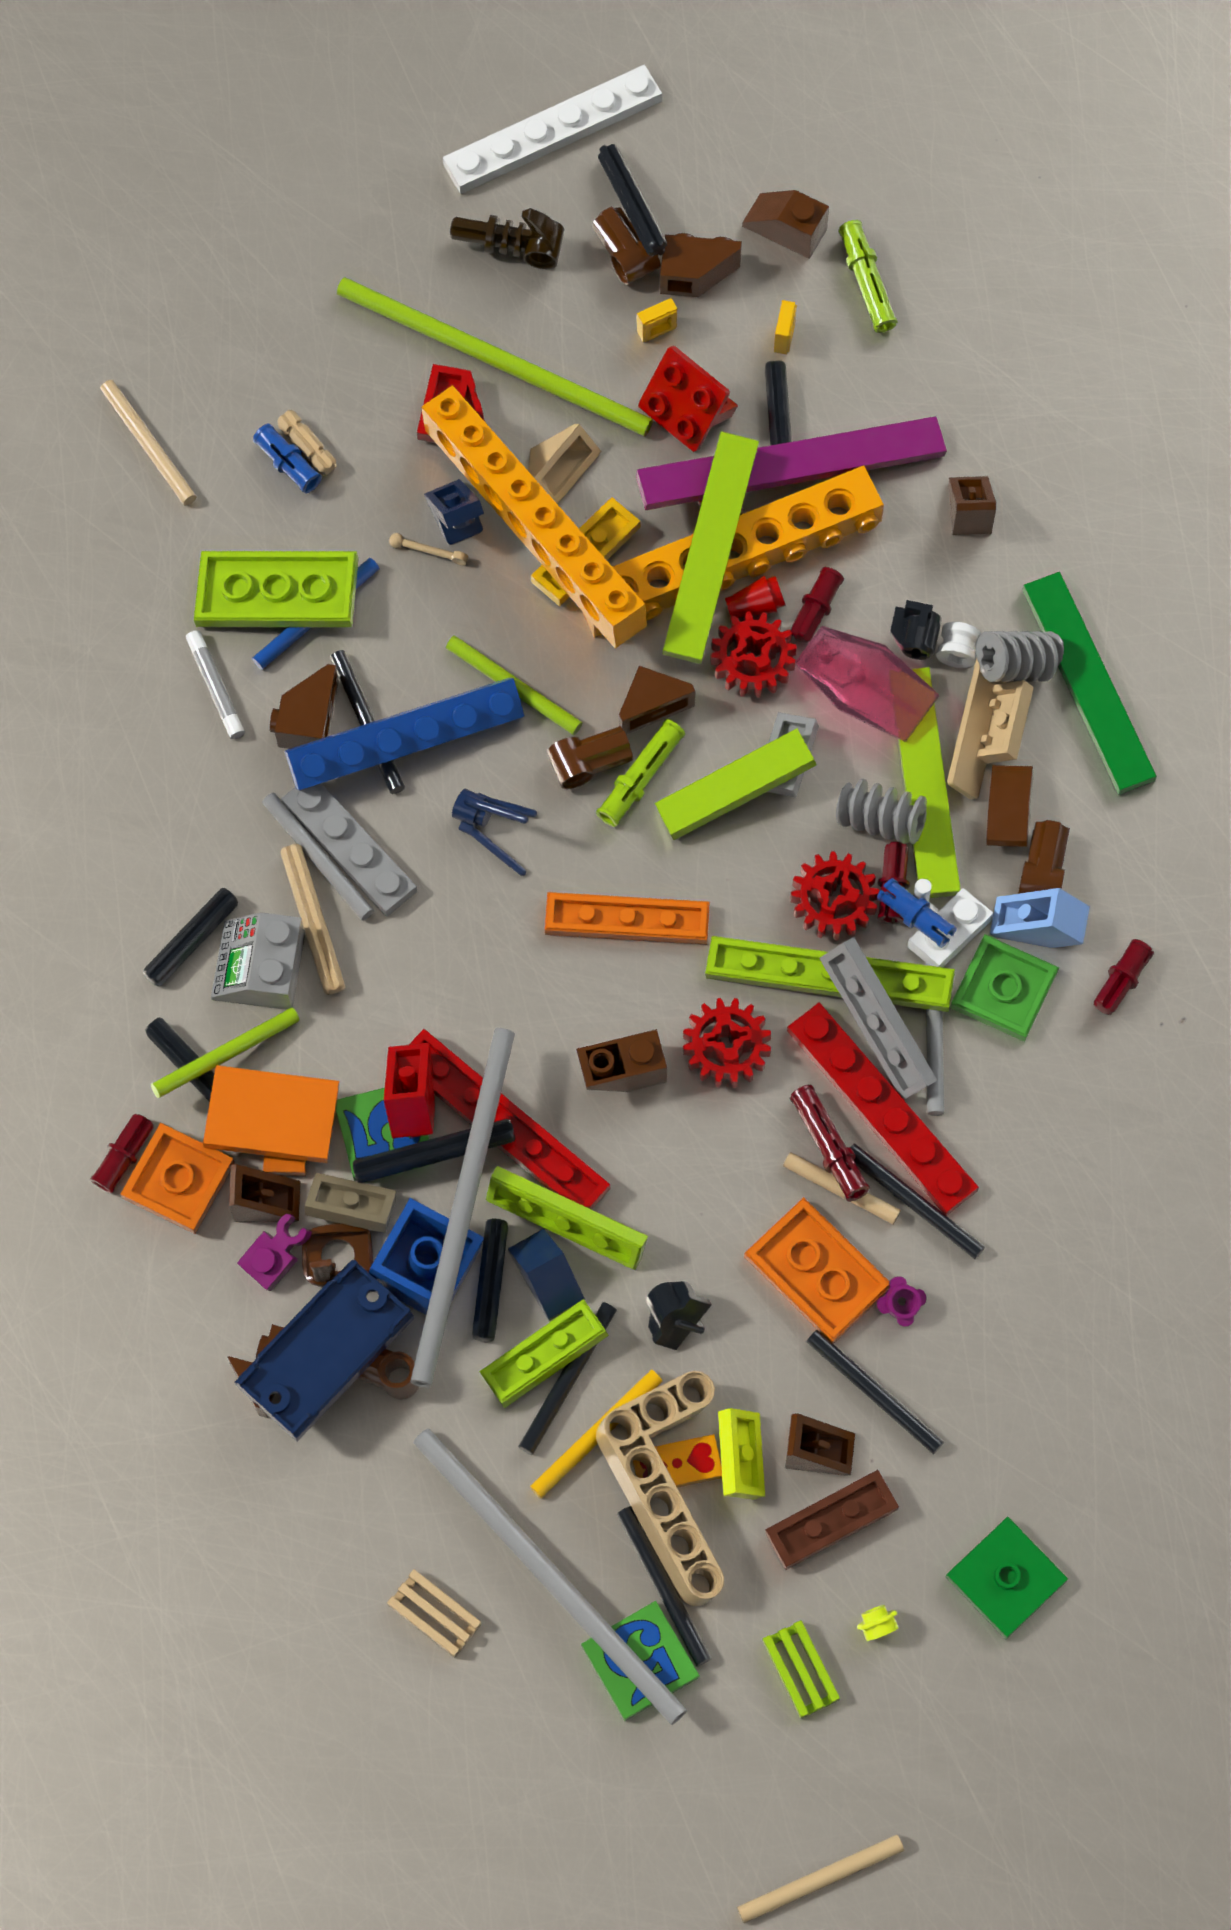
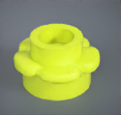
M885 1605L874 1607L861 1614L863 1621L857 1625V1629L863 1631L867 1641L880 1638L899 1628L894 1617L898 1613L896 1610L887 1611Z

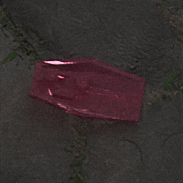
M825 626L820 627L796 660V666L840 712L904 742L909 739L939 697V694L884 644Z

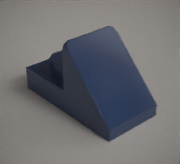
M460 479L424 493L434 518L449 545L483 531L479 516L483 515L484 511L480 500Z

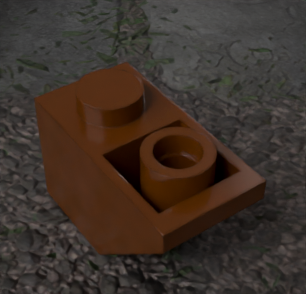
M687 233L665 234L667 246L665 247V253L662 255L660 294L700 297L740 268L742 241H733L727 237L700 238Z
M657 1029L576 1049L587 1090L630 1092L667 1082V1065Z

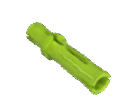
M851 220L842 224L838 229L848 254L846 263L848 268L854 271L872 320L874 331L877 333L886 332L896 327L898 321L893 313L875 263L877 261L876 252L869 247L862 228V222L860 220Z
M669 719L664 720L662 726L642 750L626 774L619 775L615 780V788L601 807L596 810L597 816L609 826L617 827L619 821L633 802H639L644 796L643 789L663 765L679 741L686 735L685 731L677 723Z

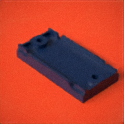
M351 1260L276 1335L234 1383L298 1442L414 1320V1315L408 1307L401 1303L388 1289L360 1266L356 1260ZM376 1292L379 1298L375 1302H370L366 1298L368 1293ZM274 1393H278L282 1397L281 1401L277 1404L269 1401L270 1396Z

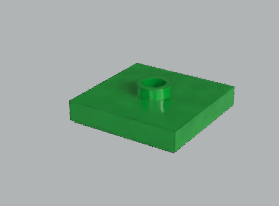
M1008 1516L945 1576L1005 1640L1068 1580Z

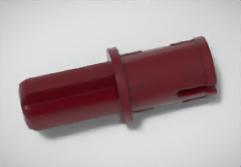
M823 567L810 593L803 596V606L790 629L792 636L797 641L810 642L823 617L830 614L832 610L830 604L839 586L844 581L843 575L837 570Z
M890 842L885 846L883 873L877 882L884 892L888 891L891 893L883 887L891 878H894L905 889L910 887V882L906 879L909 853L907 844ZM880 902L879 914L877 916L878 921L893 924V918H895L896 924L903 923L904 918L883 902Z
M1138 939L1131 940L1118 963L1109 968L1108 974L1110 977L1094 1000V1007L1103 1014L1111 1015L1115 1012L1128 990L1137 987L1140 973L1154 955V951H1151L1152 948L1147 943Z
M140 1114L132 1115L116 1142L108 1144L109 1152L89 1180L105 1192L113 1194L115 1187L130 1164H136L137 1159L135 1156L153 1130L154 1124Z

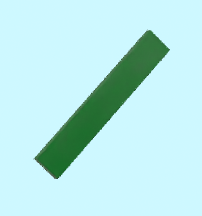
M1060 571L1024 584L1022 591L1041 631H1053L1063 641L1064 654L1058 668L1117 794L1121 795L1155 782L1157 777Z

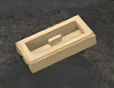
M415 1569L409 1574V1578L405 1583L401 1584L397 1593L387 1602L390 1608L454 1658L482 1625L480 1620ZM417 1584L469 1626L464 1631L413 1591L412 1588ZM407 1597L458 1637V1640L452 1644L401 1602Z

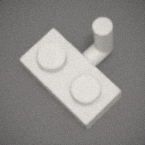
M919 879L915 883L914 896L918 899L924 898L929 902L931 883L927 879ZM962 888L940 910L931 903L929 907L950 924L957 927L954 936L944 934L950 941L940 948L934 941L918 930L909 939L908 948L927 964L935 967H944L992 921L993 912Z

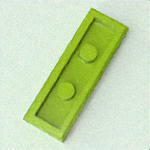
M583 1299L479 1372L503 1407L506 1408L609 1335Z

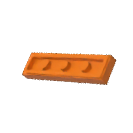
M547 892L545 935L707 945L710 902Z

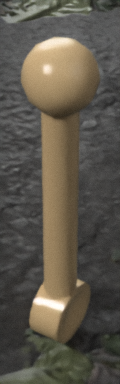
M394 533L389 538V543L393 548L407 547L450 559L462 566L466 565L469 557L461 551L451 552L404 539L400 533Z

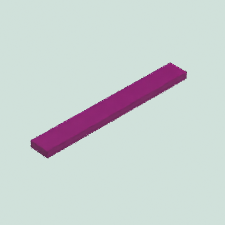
M936 416L757 448L746 492L835 477L863 465L868 471L945 456L947 449ZM714 456L637 469L635 476L645 511L703 500Z

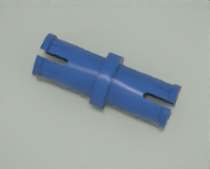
M269 423L256 431L253 436V442L259 445L273 460V466L280 473L285 472L300 487L303 493H310L320 484L322 475L307 463L301 456L302 451L295 444H289Z
M894 878L888 880L883 886L891 893L888 891L884 892L883 890L879 891L877 899L880 902H883L902 916L905 925L909 928L916 927L934 941L938 947L942 948L950 941L944 934L954 936L957 930L955 925L950 924L929 908L930 902L924 898H916L897 883Z

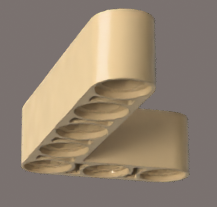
M690 1371L612 1410L599 1424L596 1430V1440L680 1598L690 1606L699 1607L707 1604L721 1592L724 1586V1576L651 1441L655 1436L695 1417L712 1401L715 1391L713 1381L707 1374L701 1371ZM683 1386L696 1388L700 1394V1402L694 1403L687 1400L683 1393ZM648 1404L659 1406L663 1411L664 1421L651 1419L647 1414L646 1406ZM610 1423L623 1425L628 1433L627 1439L618 1440L613 1437L609 1429ZM637 1460L644 1463L648 1470V1477L639 1478L631 1472L630 1461ZM652 1498H659L667 1504V1516H659L653 1512L650 1505ZM672 1536H680L685 1539L689 1547L688 1554L683 1555L675 1552L671 1545ZM693 1574H700L708 1580V1593H700L693 1587Z

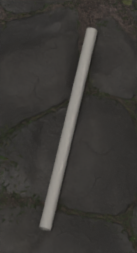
M496 1028L494 1030L410 1380L413 1385L429 1388L432 1385L515 1033L504 1028Z
M430 1429L420 1433L413 1442L416 1447L671 1725L678 1722L687 1712L682 1703Z

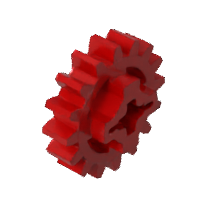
M748 611L745 615V621L742 622L737 617L732 616L730 618V629L723 625L719 626L718 636L720 638H712L711 650L714 652L710 654V663L717 666L715 668L716 679L727 677L725 689L729 691L737 685L740 687L741 697H744L748 689L754 690L756 698H761L762 688L767 687L774 694L777 690L776 681L783 684L789 682V673L787 671L795 670L796 660L792 657L796 656L797 646L790 643L792 641L791 630L780 632L782 623L780 619L770 624L767 622V613L763 612L759 620H753L751 612ZM735 641L736 649L732 650L731 655L727 657V650L731 643ZM777 653H780L777 665L772 668L771 660L776 658Z
M831 851L828 861H824L817 854L814 856V867L803 863L801 865L803 877L794 876L792 886L796 890L791 892L790 902L798 904L794 908L795 918L806 917L803 925L805 930L813 926L818 927V938H822L826 931H831L834 941L839 940L840 932L846 930L850 937H854L856 932L855 925L858 924L866 929L869 925L867 915L876 914L877 905L872 901L878 900L879 889L870 888L875 884L876 876L875 874L864 875L866 869L864 861L856 866L852 865V854L848 853L843 861L837 860L835 851ZM850 878L858 885L860 890L853 888L849 881ZM838 885H841V895H838L836 900H833L831 907H829V896L831 897L833 892H836ZM810 902L817 904L820 913L813 909ZM846 914L849 915V916H846V917H844V918H839V917H841V916H843V915H846Z
M717 998L715 1009L711 1010L705 1003L701 1005V1018L697 1015H690L689 1024L694 1029L688 1028L683 1031V1039L689 1042L683 1045V1055L693 1056L688 1062V1067L690 1070L701 1068V1081L704 1082L711 1075L715 1077L716 1087L720 1088L723 1080L729 1079L732 1087L736 1088L738 1077L743 1076L750 1083L753 1081V1068L762 1072L765 1069V1061L761 1057H770L771 1046L764 1043L771 1040V1030H761L765 1025L766 1018L764 1015L753 1018L754 1006L752 1004L742 1010L739 1009V1000L737 998L733 999L730 1007L725 1006L721 998ZM732 1020L742 1023L743 1025H745V1027H741ZM715 1022L712 1031L704 1033L703 1037H700L705 1028ZM729 1038L733 1047L725 1048V1044L721 1042V1039ZM754 1048L749 1058L739 1064V1059L743 1053L751 1052V1049ZM708 1059H714L715 1061H717L718 1063H720L722 1066L716 1065V1064L712 1063L711 1061H709Z

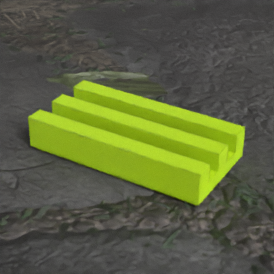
M802 1620L793 1623L788 1628L785 1627L773 1635L762 1638V1642L800 1719L840 1700ZM796 1634L827 1694L822 1699L791 1639ZM781 1641L812 1701L807 1706H805L775 1644Z

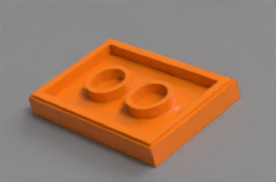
M216 1065L203 1147L328 1164L340 1087L339 1081Z
M804 1197L744 1253V1258L833 1344L877 1303V1300L883 1297L890 1288V1281Z

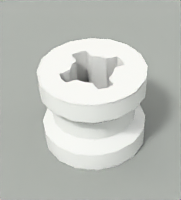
M948 622L944 624L941 633L944 641L943 644L938 646L937 659L943 664L956 668L972 667L976 660L974 647L976 646L978 636L981 634L980 630L962 622Z

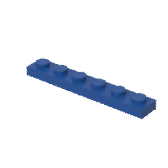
M506 678L303 744L284 752L297 790H302L525 717L514 678Z

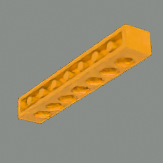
M453 385L421 407L424 427L428 435L615 649L647 627L645 603Z
M863 465L740 515L731 551H736L740 556L728 559L720 591L729 588L736 580L748 575L751 577L760 576L766 573L771 566L780 562L797 561L804 557L808 551L820 546L823 548L834 546L847 535L855 532L860 534L866 533L874 529L879 522H882L884 504L865 466ZM840 507L845 509L847 513L836 515L830 510ZM807 522L812 527L802 530L795 527L794 524ZM693 534L612 566L645 603L647 621L659 616L664 609L675 605ZM763 536H770L776 541L772 544H764L758 539ZM654 580H664L668 585L663 588H655L650 583ZM582 611L594 638L602 635Z

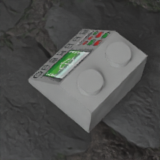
M257 913L224 921L211 999L285 1010L293 1008L305 939L302 918Z

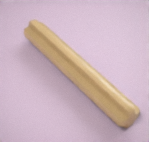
M299 844L285 846L281 849V857L300 917L302 918L323 991L326 995L339 993L345 989L344 980L302 847Z

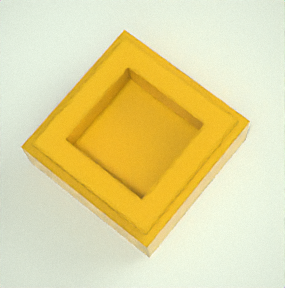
M672 298L637 313V333L642 342L652 340L677 327V307Z
M782 300L775 331V353L787 355V352L790 351L796 323L797 305H795V302Z

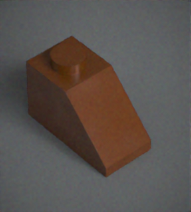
M797 190L760 193L742 222V227L810 259L827 231L829 206Z
M327 664L281 696L279 709L273 708L270 718V732L275 733L278 747L291 749L329 736L339 682L336 665Z

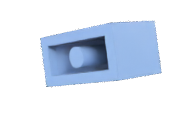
M1060 888L999 896L996 898L990 935L996 938L1048 948L1081 945L1084 942L1090 906Z

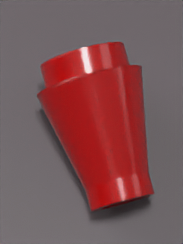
M763 576L732 596L725 598L730 616L737 618L745 617L748 611L751 612L752 616L761 615L763 612L767 614L778 613V608L786 606L776 576L768 579Z

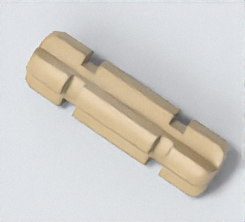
M288 410L278 418V426L281 431L291 438L290 441L302 451L303 457L308 462H312V467L316 472L324 477L335 470L337 467L336 459L328 450L323 449L324 445L306 424L301 423L302 419L295 411Z

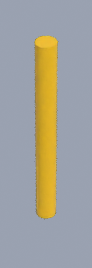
M651 1369L529 1486L530 1489L542 1499L598 1445L596 1430L601 1421L612 1410L657 1388L663 1382L660 1376ZM610 1423V1426H609L610 1432H611L619 1423Z

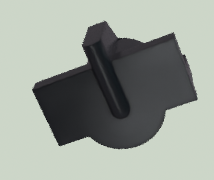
M906 600L905 608L895 607L890 635L905 656L916 660H926L934 655L942 618L939 614L932 611L933 605Z
M685 1281L665 1282L655 1286L649 1292L646 1299L650 1309L648 1328L653 1336L654 1343L677 1350L691 1331L703 1334L705 1328L700 1319L711 1307L710 1300L697 1296L690 1283Z

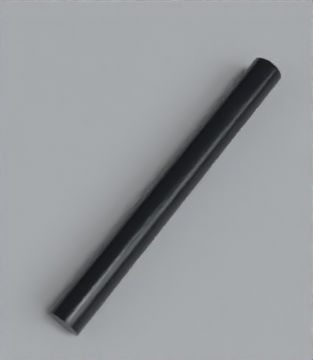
M339 650L334 652L330 658L333 665H336L337 674L360 726L376 721L345 651ZM393 760L378 765L391 794L399 793L405 789Z
M854 1143L851 1146L856 1155L854 1161L861 1170L973 1259H977L985 1248L983 1244L857 1144Z
M602 1302L595 1316L606 1330L617 1309L606 1302ZM597 1344L564 1367L518 1447L530 1455L534 1454Z
M815 1330L806 1342L933 1455L944 1444L940 1437L820 1331Z
M629 1506L617 1513V1516L697 1667L705 1664L712 1658L632 1507Z

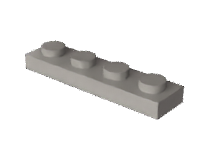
M322 784L302 790H297L295 787L281 798L285 806L309 834L386 917L417 893V886Z
M853 937L820 957V961L898 1094L905 1100L936 1082L937 1078L855 938Z

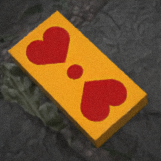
M714 1434L655 1446L677 1488L722 1478V1466ZM633 1460L635 1475L639 1478L648 1477V1470L644 1463Z

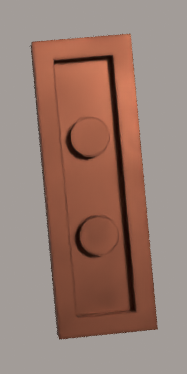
M876 1470L765 1529V1534L785 1570L892 1514L898 1510L899 1506L879 1470Z

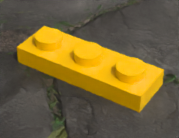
M611 497L579 529L603 557L608 560L641 528V521ZM543 565L531 575V582L559 607L570 597Z

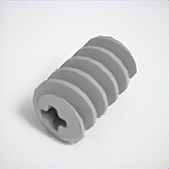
M986 631L978 636L975 654L981 673L989 682H1010L1012 680L1014 682L1022 680L1027 682L1038 680L1042 682L1053 678L1057 666H1059L1063 659L1064 645L1060 636L1053 631Z
M860 779L855 788H852L851 783H847L842 788L836 808V820L840 826L848 827L851 825L856 831H864L866 829L870 835H879L881 833L883 838L888 840L896 838L902 844L909 842L915 844L918 841L926 822L927 799L925 796H919L915 804L912 805V794L906 791L900 800L897 801L896 788H889L883 797L882 785L875 783L870 792H867L868 782L865 779Z

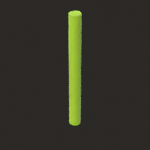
M454 635L450 638L446 649L495 682L506 678H514L519 698L572 735L577 734L583 722L457 636Z
M292 1007L153 1082L151 1084L152 1091L157 1098L163 1097L214 1069L216 1065L219 1066L298 1023L300 1019L297 1012Z

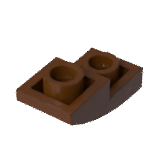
M992 766L987 820V846L1027 847L1031 819L1030 803L1033 785V766Z

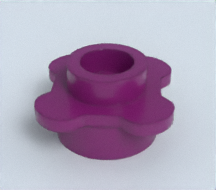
M897 1276L890 1280V1288L886 1295L877 1300V1308L881 1313H889L895 1317L900 1326H910L914 1322V1315L926 1303L927 1297L923 1290L909 1286L904 1277ZM901 1297L905 1299V1304L902 1306L898 1303V1299Z

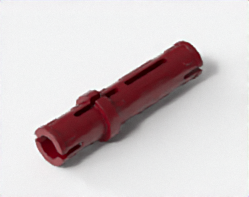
M804 1085L796 1089L789 1099L794 1104L808 1132L824 1158L823 1166L825 1170L833 1174L845 1195L846 1201L852 1202L862 1198L869 1192L870 1186L866 1183L854 1161L856 1157L851 1147H846L818 1098L812 1085Z

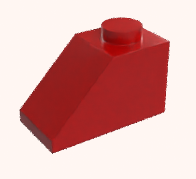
M429 1043L388 1047L384 1104L392 1138L418 1137L420 1135L433 1134L435 1099Z

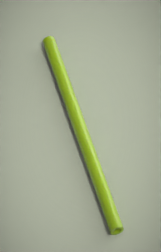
M344 277L338 285L337 295L635 433L645 437L651 429L652 418L351 279Z

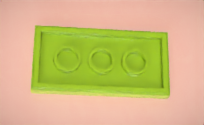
M201 551L194 623L196 627L352 628L359 561L357 551Z

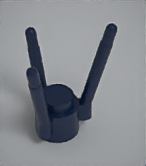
M466 788L463 789L452 809V817L461 821L459 830L475 838L520 876H525L526 870L481 833L476 826L484 827L492 814L526 824L529 821L527 816L536 817L537 811L494 799L480 792L477 794Z

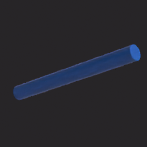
M370 557L358 567L356 589L380 570L378 564ZM287 627L252 657L253 662L263 670L312 627Z

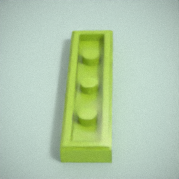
M798 728L657 801L655 805L673 840H676L817 766Z
M499 1166L496 1167L491 1175L486 1196L488 1202L628 1268L636 1270L647 1242V1235Z

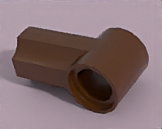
M611 206L600 212L599 216L592 221L593 230L611 255L613 268L623 284L629 285L661 267L658 254L651 257L646 253L632 223L621 207L613 208Z
M621 726L582 740L579 737L564 738L555 742L547 749V754L562 789L580 787L589 782L599 772L633 761L628 737Z
M1052 820L1035 823L1030 842L1028 862L1025 861L1018 894L1055 888L1062 889L1065 869H1062L1070 828L1065 827L1061 822Z
M385 1349L358 1377L363 1381L384 1389L388 1395L396 1399L409 1398L419 1389V1386L413 1385L410 1382L415 1362L411 1356L400 1351L393 1352ZM397 1368H406L410 1371L406 1380L401 1383L389 1381L392 1371Z

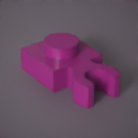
M285 1214L279 1219L276 1226L277 1234L274 1237L268 1232L263 1231L237 1262L242 1269L268 1291H272L297 1262L298 1259L290 1250L294 1246L305 1244L311 1236L309 1229L302 1228L296 1236L291 1237L289 1227L296 1219L291 1214Z

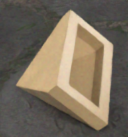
M574 424L530 449L528 471L558 504L602 451L580 424Z

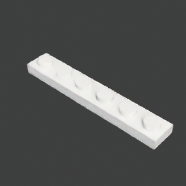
M644 64L444 156L443 165L459 193L462 194L662 102V92Z

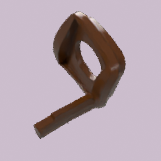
M328 1224L310 1229L311 1236L309 1240L301 1245L303 1274L308 1283L324 1287L327 1282L333 1280L340 1272L335 1271L336 1264L332 1263L331 1259L322 1260L321 1258L325 1246L337 1240L344 1241L353 1248L354 1260L369 1273L374 1259L371 1234L368 1229L346 1224Z

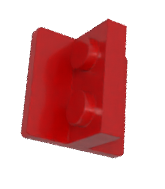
M676 346L667 348L638 403V407L693 452L701 448L713 426L733 416L738 405L728 397L730 395L728 388Z

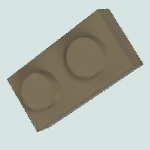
M315 1173L305 1203V1215L386 1233L396 1202V1190Z

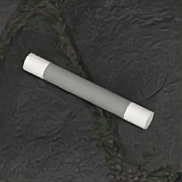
M199 630L192 631L186 635V640L230 739L240 738L245 734V731L201 632Z

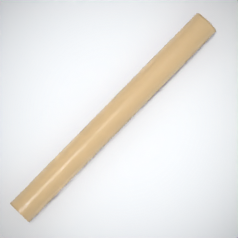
M113 380L104 382L100 389L183 505L186 506L193 503L197 496Z
M894 1835L738 1906L737 1910L743 1923L749 1922L904 1851V1847L899 1836Z

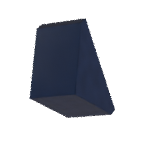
M545 1229L508 1248L510 1256L548 1321L561 1315L581 1300H585L564 1253Z

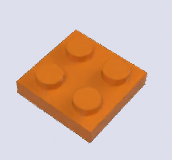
M160 1123L120 1195L122 1199L196 1234L229 1175L231 1165H234L235 1161L234 1158L216 1149L204 1148L203 1143Z

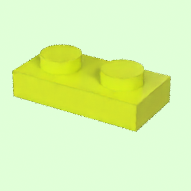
M734 1408L718 1411L724 1496L751 1500L766 1497L760 1413Z

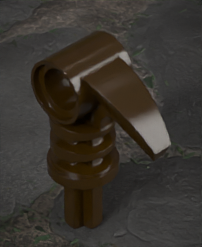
M529 208L522 211L521 217L526 223L519 222L518 228L513 227V221L507 219L505 225H500V218L496 215H490L488 222L455 217L450 226V238L484 245V253L492 254L494 247H499L500 254L507 255L508 249L513 250V256L520 257L522 251L525 252L524 261L527 264L538 269L547 270L555 268L558 264L565 229L559 222L552 220L546 214Z

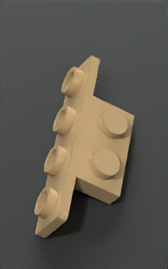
M977 658L947 779V784L968 799H977L979 797L986 764L1017 760L1034 689L1032 685L1024 680L1009 683L1002 681L989 682L981 673Z

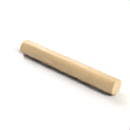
M792 1152L789 1153L783 1167L845 1199V1195L832 1173H828L826 1170ZM870 1193L851 1202L894 1225L901 1212L900 1209Z

